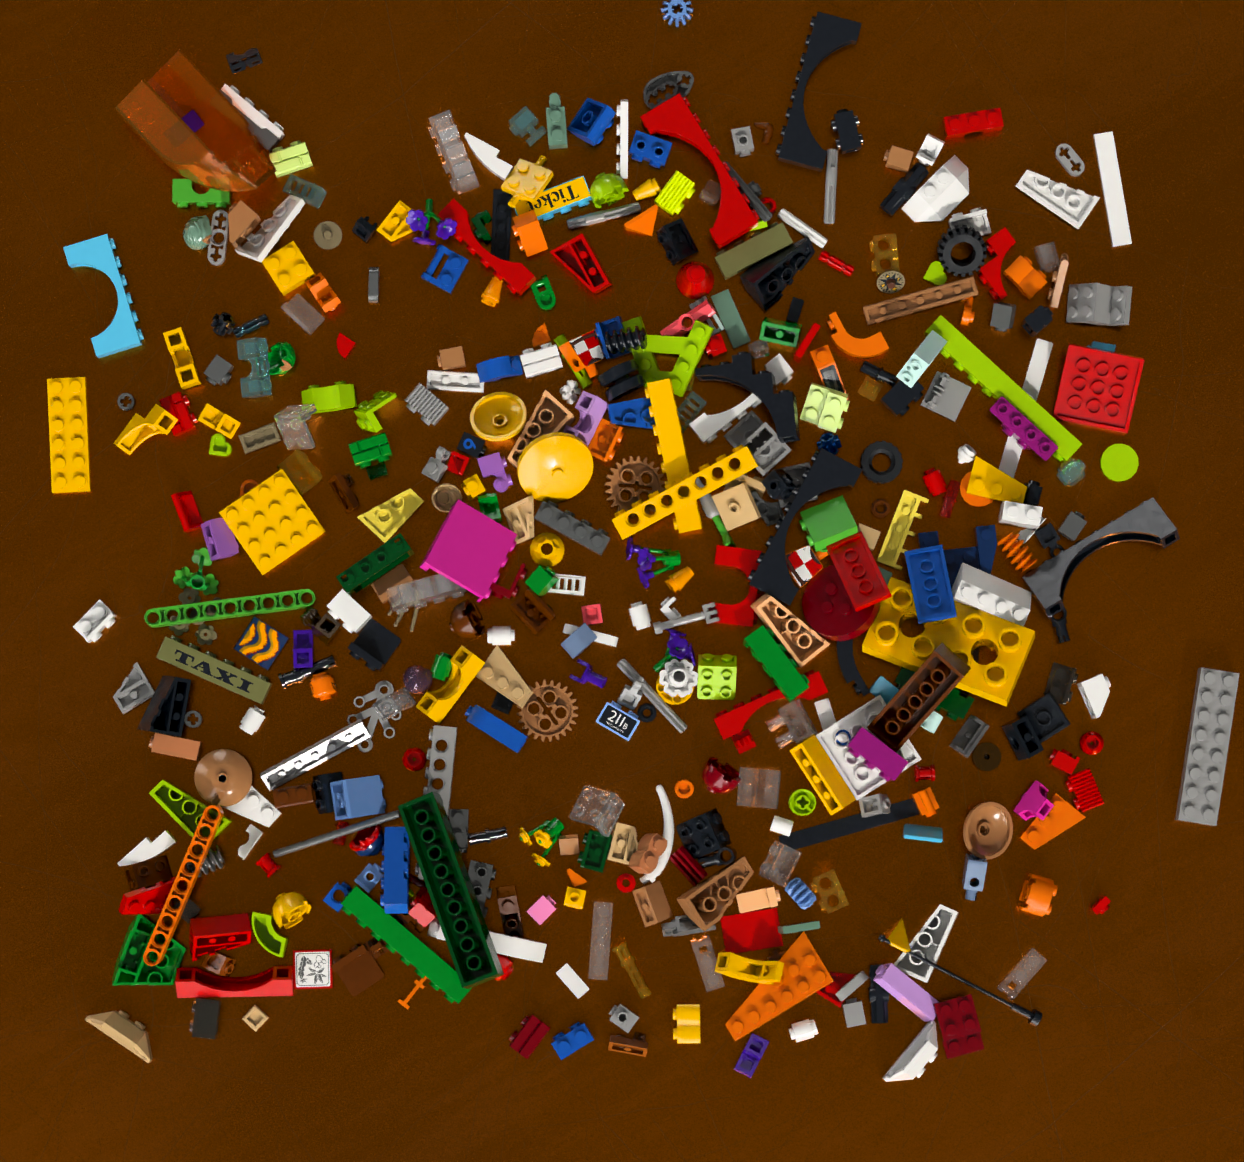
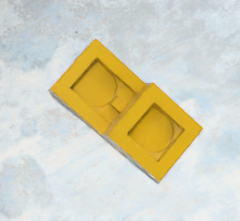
M208 403L205 404L197 417L198 421L229 439H232L241 424Z

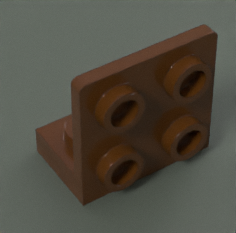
M166 855L123 867L130 892L142 887L147 889L155 886L157 882L162 881L165 883L171 881L172 878Z

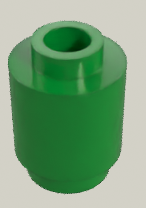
M443 652L440 655L436 654L430 670L432 672L430 677L445 682L452 668L450 662L452 655Z

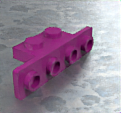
M1000 397L989 409L1002 422V431L1009 437L1013 436L1018 440L1016 443L1023 450L1026 448L1028 450L1032 449L1044 461H1047L1058 449L1054 442L1004 397Z

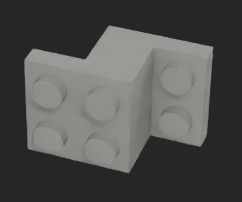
M1100 283L1070 284L1066 322L1088 323L1097 326L1129 325L1132 287L1109 286Z
M752 410L723 436L734 448L741 444L744 447L749 446L759 465L756 469L762 476L768 473L791 452L786 443L779 441L777 433L766 422L763 423Z

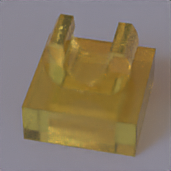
M866 376L857 393L874 402L883 384Z

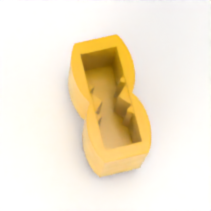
M677 1004V1008H673V1020H677V1028H673V1040L677 1039V1044L701 1043L700 1004Z

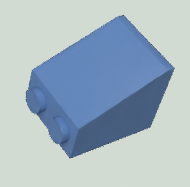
M379 775L330 782L335 821L385 813L386 801L382 795L383 782Z

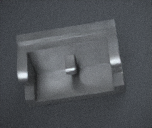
M971 714L949 746L968 758L990 726Z

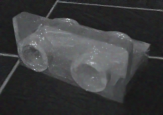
M775 841L769 848V854L765 862L760 867L759 875L785 888L802 853Z

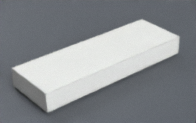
M427 370L426 388L428 390L484 393V382L480 383L478 373Z

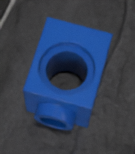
M344 881L342 883L337 882L323 901L339 912L343 905L340 903L341 901L335 899L334 893L337 890H341L346 896L352 888Z

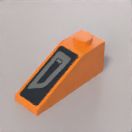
M828 344L810 351L809 356L821 385L846 393Z

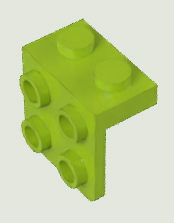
M381 390L373 395L374 398L370 401L365 400L357 405L358 408L354 410V413L358 418L356 420L357 424L362 430L377 433L383 429L373 412L396 398L397 394L395 392Z
M698 654L697 698L711 700L735 699L737 656L731 654Z

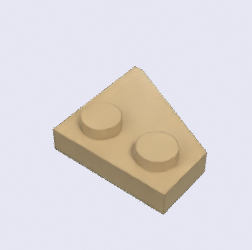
M615 822L606 859L629 865L631 856L638 848L636 828Z

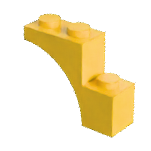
M155 404L145 419L136 413L113 444L128 455H131L149 437L156 434L168 435L178 419L158 404Z

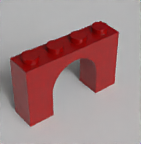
M717 545L714 565L737 568L748 578L752 569L757 570L759 566L757 560L763 551ZM750 586L747 597L740 603L733 605L715 603L716 606L709 608V611L717 610L718 613L710 615L711 619L719 617L720 621L714 623L752 628L753 624H757L758 616L750 605L759 599L761 594H758L757 589Z

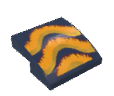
M254 616L235 644L234 649L268 670L285 645L288 637Z

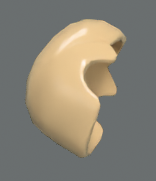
M449 483L436 487L431 496L433 506L441 512H449L452 505L458 499L462 501L461 491L455 485Z

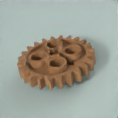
M629 456L628 462L623 458L621 459L622 465L616 462V469H609L612 475H606V478L610 481L604 483L605 486L609 487L604 493H610L606 500H613L611 507L618 506L616 512L625 509V511L632 509L631 504L640 500L639 496L642 492L648 496L657 490L659 493L666 490L661 487V485L665 484V481L660 480L664 474L657 473L660 467L654 469V462L652 461L647 464V458H644L641 462L640 456H637L635 461L632 456ZM625 471L631 475L629 482L622 478V474ZM642 474H647L650 477L648 484L642 482ZM636 483V486L651 487L652 490L638 489L634 491V488L619 487V484L633 485ZM623 490L629 493L627 501L621 498L620 494ZM646 505L645 509L648 514L649 509L653 512L656 511L654 505ZM631 513L630 517L634 518L635 513Z
M543 680V685L541 686L536 682V688L529 685L533 694L523 708L517 705L521 712L516 713V715L522 716L518 723H525L522 730L528 728L527 735L535 733L534 739L536 740L538 736H541L542 742H544L545 737H548L549 741L552 742L553 736L557 740H559V734L566 736V729L572 731L569 725L576 724L572 718L578 717V714L573 713V710L579 709L577 706H573V703L577 700L570 699L573 692L567 694L568 687L566 686L561 689L560 682L554 686L553 680H551L549 685ZM548 692H552L555 695V700L552 703H547L544 700V696ZM537 697H540L548 708H553L551 713L558 721V725H555L547 714L543 715L544 709L538 702ZM533 703L539 705L540 710L537 714L529 712V706ZM558 708L566 710V716L562 719L557 718L555 715ZM543 719H548L551 722V726L547 730H543L540 727V722Z

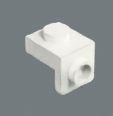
M928 133L916 158L923 165L933 166L945 142Z

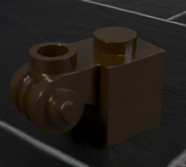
M308 607L300 616L303 624L313 630L312 634L326 645H328L341 627V624L326 613L323 617H320L318 610Z

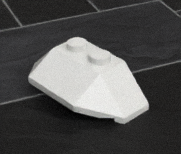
M954 155L901 209L914 222L943 221L969 195L968 167Z
M934 1020L928 1021L882 1077L886 1082L919 1078L926 1070L924 1066L927 1062L932 1063L938 1055L936 1053L938 1041L936 1022Z

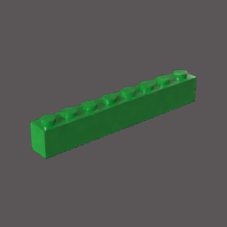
M356 885L342 899L340 903L343 907L341 909L349 916L354 914L358 918L356 922L363 928L368 926L372 930L370 934L378 941L382 938L387 943L385 945L387 949L393 954L397 951L402 955L400 960L407 966L412 964L416 967L414 972L421 978L425 976L431 980L429 984L437 991L439 989L443 990L446 993L444 997L451 1003L455 1001L459 1004L472 989L462 988L458 974L451 966L390 914H385V910Z

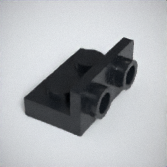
M682 218L668 223L656 231L658 240L663 245L666 256L672 265L699 252Z

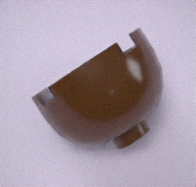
M465 600L453 608L449 627L453 633L464 639H473L483 635L485 632V625L481 626L479 621L483 620L482 615L475 603H469V600Z

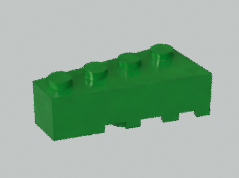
M762 625L744 638L743 645L746 648L751 647L752 656L756 661L763 663L762 667L770 678H774V684L786 699L791 702L809 688V680L803 673L800 675L796 670L798 666L792 658L788 659L784 654L786 650L780 642L778 644L773 639L775 635L769 627L765 628Z

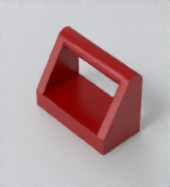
M192 491L172 494L171 498L184 532L190 533L200 529V524L204 522Z

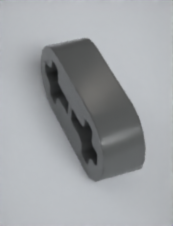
M369 267V303L379 302V267Z

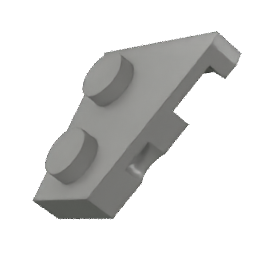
M138 662L133 665L134 668L128 677H125L121 688L113 696L123 714L150 699L155 693Z

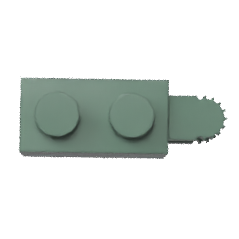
M557 93L550 94L549 108H546L549 149L568 148L565 106L561 107L560 95Z

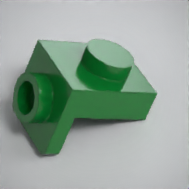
M485 493L478 496L480 512L496 522H502L497 494Z

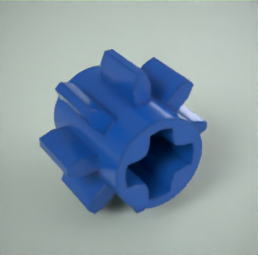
M833 433L823 434L820 437V441L817 442L819 450L823 448L834 455L838 453V448L842 447L838 435L834 436Z

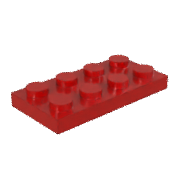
M861 531L826 546L856 612L892 597Z

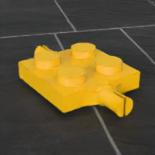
M540 155L536 163L520 158L501 185L502 191L513 196L508 202L510 207L515 208L519 200L535 203L554 176L552 170L542 167L547 161L545 156Z

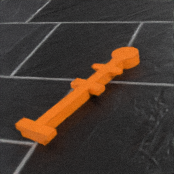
M425 976L420 981L416 979L414 983L417 985L404 1001L399 999L397 1002L408 1010L410 1007L407 1004L419 987L424 989L423 982L427 977Z

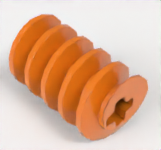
M1010 533L1000 540L997 545L1004 544L1001 551H1009L1006 558L1013 557L1010 563H1017L1018 565L1015 570L1022 569L1023 572L1036 563L1038 559H1030L1033 552L1026 553L1029 546L1022 547L1023 539L1017 541L1019 533Z

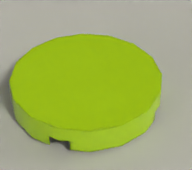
M1125 444L1109 446L1102 453L1100 459L1103 474L1109 480L1115 482H1122L1132 478L1139 466L1136 452Z

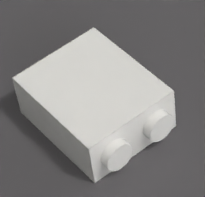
M1004 501L1000 505L998 523L1035 530L1040 526L1043 507Z

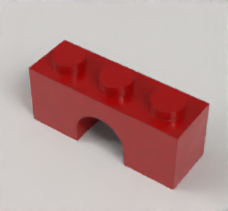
M1001 108L946 116L942 120L945 140L964 137L966 134L973 132L988 133L999 131L1004 127Z

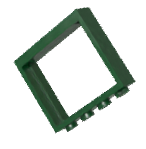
M399 533L336 576L344 590L353 597L415 553L402 534Z

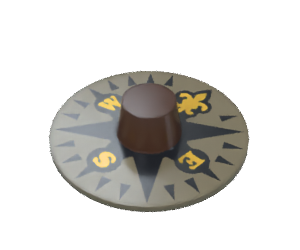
M886 271L877 278L876 284L878 289L884 293H895L903 288L905 278L898 271Z

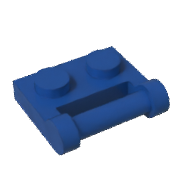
M438 244L437 252L426 272L422 273L421 278L451 294L469 260ZM445 254L449 257L437 279H435L432 275Z

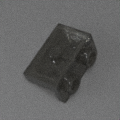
M1053 662L1043 695L1050 691L1058 704L1064 706L1067 702L1070 703L1073 692L1070 691L1071 686L1076 684L1079 675L1076 673L1077 668Z

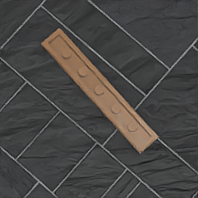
M974 276L867 305L863 307L867 325L869 326L979 294Z

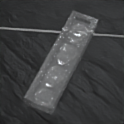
M594 901L588 979H608L613 903Z

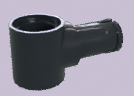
M1066 609L1061 611L1062 617L1060 619H1055L1053 616L1049 618L1052 626L1055 627L1058 643H1063L1064 640L1065 642L1070 641L1066 626Z
M726 846L714 851L713 854L698 858V863L705 861V863L700 864L703 869L714 865L730 864L736 860L737 852L733 847ZM725 850L731 853V859L729 861L723 858V852Z

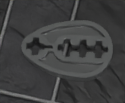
M673 71L651 79L646 84L643 92V99L647 108L652 110L679 93L682 98L687 97L694 84L693 75L688 71ZM682 76L690 77L688 85L686 83L680 84ZM666 86L674 88L672 95L670 93L665 94V99H657L656 105L649 103L650 96L656 98L658 91H661V93L666 91Z

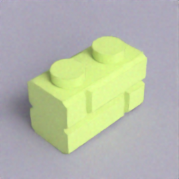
M301 140L290 143V147L284 149L282 146L272 149V153H269L277 178L313 166L305 142L301 143Z

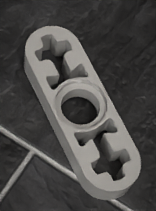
M217 210L212 216V236L209 239L210 244L208 246L207 258L214 266L223 264L226 257L229 223L228 213L224 210ZM220 214H223L224 218H226V221L222 222V228H225V231L215 229V226L219 228V221L216 218L220 217ZM216 233L224 235V240L221 243L214 242L213 237ZM212 245L216 247H223V249L219 248L218 254L221 256V258H218L216 262L214 261V258L211 257L216 253V248H212Z

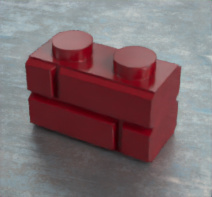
M533 1013L530 1017L528 1015L525 1016L520 1023L523 1027L519 1032L515 1030L508 1039L511 1041L509 1046L526 1059L530 1057L551 1028Z

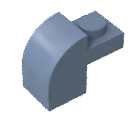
M584 623L565 639L561 646L574 659L594 642L597 636Z

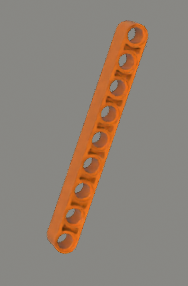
M215 804L206 807L144 952L143 960L149 966L159 964L165 956L223 818L224 812L219 805ZM212 808L218 811L216 819H212L209 815V811ZM204 826L209 827L211 831L208 837L202 834ZM196 844H200L203 847V852L200 855L194 851ZM188 862L194 863V872L187 870ZM181 880H185L188 883L186 890H182L179 887ZM173 898L180 900L179 908L173 907ZM165 916H170L173 919L171 926L165 924ZM159 933L165 936L164 944H160L157 941ZM151 951L158 955L156 962L151 961L149 958Z

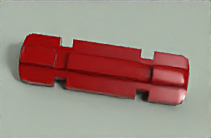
M825 250L820 253L818 258L820 261L827 262V265L840 272L842 270L844 274L851 276L854 266L845 264V261L834 255H829L830 253Z

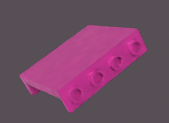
M458 499L452 505L419 568L425 571L429 568L478 596L477 602H480L483 598L487 599L492 591L490 588L492 582L495 583L498 580L500 567L503 568L508 561V552H511L517 543L514 541L517 534Z

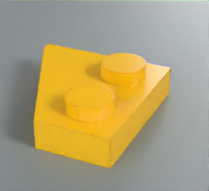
M399 200L376 231L390 242L414 232L411 230L410 225L406 223V217H408V212L411 208Z

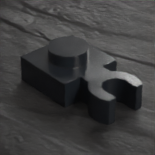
M1051 522L1034 532L1044 549L1049 546L1051 557H1055L1054 550L1056 548H1059L1060 551L1064 550L1061 545L1056 543L1060 540V537Z

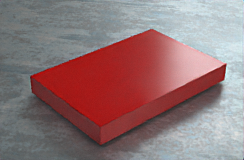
M777 907L727 915L720 919L725 952L736 954L783 946L782 935L778 933L780 922Z

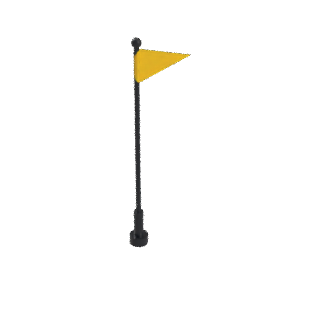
M903 919L900 920L888 938L883 934L879 935L878 940L880 942H886L1009 1006L1011 1010L1028 1018L1029 1024L1036 1027L1041 1021L1042 1012L1036 1009L1031 1012L1014 1002L1010 1003L912 952Z

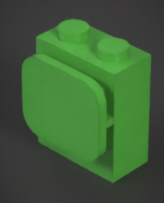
M843 495L800 512V527L802 531L806 530L808 534L806 536L809 546L814 547L816 552H827L826 546L858 533L857 524Z

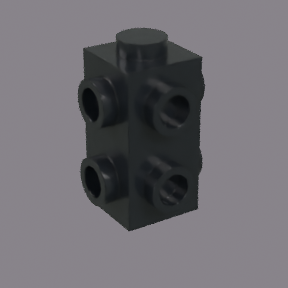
M841 109L836 111L837 114H834L831 126L833 132L836 131L838 138L835 139L837 150L841 149V154L861 150V145L864 142L862 134H858L857 126H859L858 116L853 114V110Z

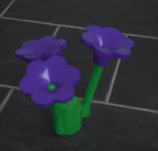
M632 536L627 540L626 559H631L633 552L638 553L637 562L640 566L637 568V571L645 589L649 587L648 579L667 570H674V566H679L681 563V556L678 550L671 551V549H655L634 545ZM650 552L662 553V556L652 555ZM662 560L663 565H666V567L658 570L645 572L651 569L652 562Z

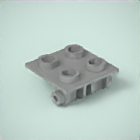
M937 371L921 406L955 422L972 387L951 378L947 373Z

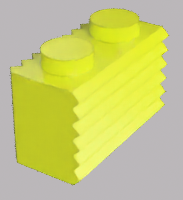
M676 170L654 200V204L671 216L675 213L679 214L685 206L682 204L686 197L690 199L696 191L694 189L695 183Z

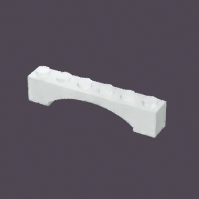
M780 353L764 365L766 371L772 372L775 376L776 386L780 383L785 385L793 378L791 376L794 372ZM751 394L739 405L725 412L714 415H706L704 412L691 422L689 427L703 444L706 441L711 443L718 437L716 434L720 430L725 432L733 425L731 422L734 419L738 418L740 420L747 414L746 410L751 406L755 408L762 401L754 394Z

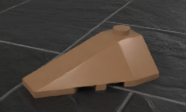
M742 856L678 897L677 901L685 914L698 927L706 931L720 921L727 907L733 903V899L743 889L754 871L746 858Z

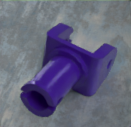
M578 659L577 663L585 666L586 669L581 679L570 674L569 678L581 684H585L588 681L602 689L606 684L607 677L594 672L592 665Z

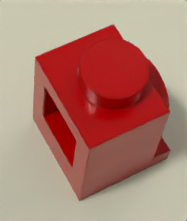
M721 333L711 336L706 345L705 352L709 360L727 354Z
M1053 749L1048 759L1051 760L1050 765L1068 775H1072L1080 757L1075 756L1072 758L1073 754L1064 749L1062 751Z

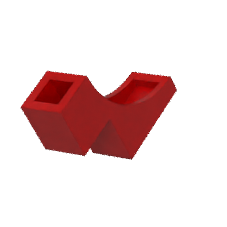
M1006 227L986 240L987 252L990 256L994 255L995 258L982 266L978 271L979 275H977L982 284H987L990 288L989 293L994 300L998 299L999 302L1008 296L1001 281L1002 261L1008 250L1016 244V241Z

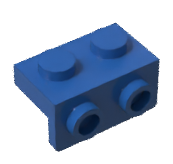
M621 316L595 323V332L598 339L601 340L603 355L608 360L632 353V351L627 352L625 349L624 353L618 351L617 354H609L606 348L605 332L608 331L610 336H612L613 330H616L619 335L620 329L623 328Z

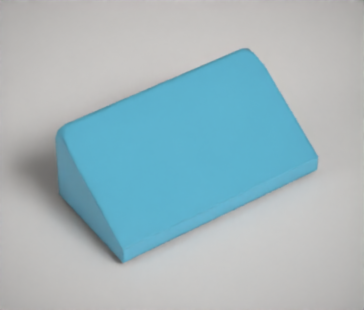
M880 675L869 691L875 697L881 695L885 703L888 704L898 693L899 689Z
M904 824L903 837L905 839L941 843L943 841V830L939 827Z

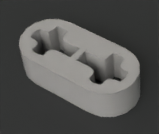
M1060 144L1056 148L1055 157L1068 174L1074 177L1081 175L1085 165L1072 147L1068 144ZM1061 148L1062 150H1068L1067 156L1070 159H1067L1064 155L1062 157L1059 155ZM1070 161H1072L1075 165H1080L1079 172L1077 170H1071L1073 165L1070 163Z
M863 970L860 971L838 990L835 995L842 1002L869 977Z

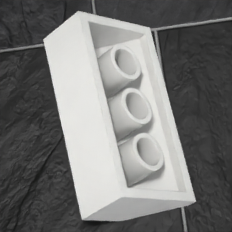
M961 564L951 589L954 601L1024 627L1031 609L1032 592L968 564Z

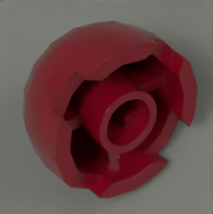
M709 758L702 774L703 781L707 785L706 788L714 794H725L734 790L741 781V778H738L740 773L727 762L725 765L717 762L719 758Z

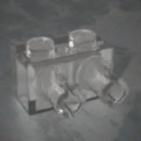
M799 699L778 709L780 714L766 721L767 726L772 725L769 727L771 732L785 724L787 725L789 731L775 738L776 743L781 742L778 744L781 749L794 741L796 743L803 742L818 733Z

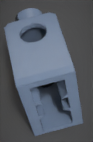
M968 853L965 856L962 886L963 889H966L965 899L976 901L977 892L983 891L988 862L986 859H981ZM972 878H977L976 881H970Z

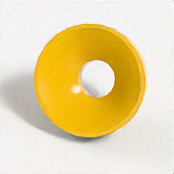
M541 533L531 542L530 555L538 565L553 567L564 556V544L556 534ZM549 543L553 547V551L549 555L542 553L541 547L543 544Z

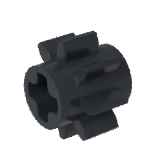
M222 312L221 315L217 313L214 315L210 325L213 326V331L217 335L224 336L226 333L229 335L232 333L236 322H233V317L229 313Z

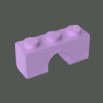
M582 391L575 406L580 412V419L574 427L566 425L563 433H569L580 438L588 447L607 409L608 403L598 396Z

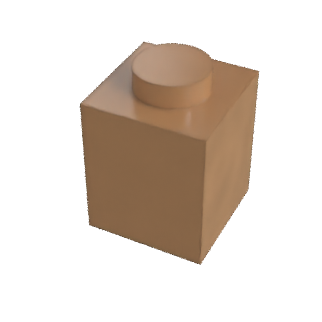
M892 145L891 149H886L883 159L887 161L885 167L907 173L914 152Z
M462 346L439 350L440 355L437 356L438 366L443 367L444 371L466 367Z

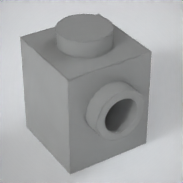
M750 126L731 129L735 155L739 154L740 157L751 155V152L754 151V144Z
M621 1003L619 1006L614 1005L608 1013L611 1015L609 1020L627 1033H629L639 1019L638 1015Z

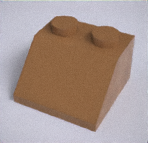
M241 200L238 203L235 202L229 208L230 213L228 214L229 239L234 248L241 245L261 222L260 217Z

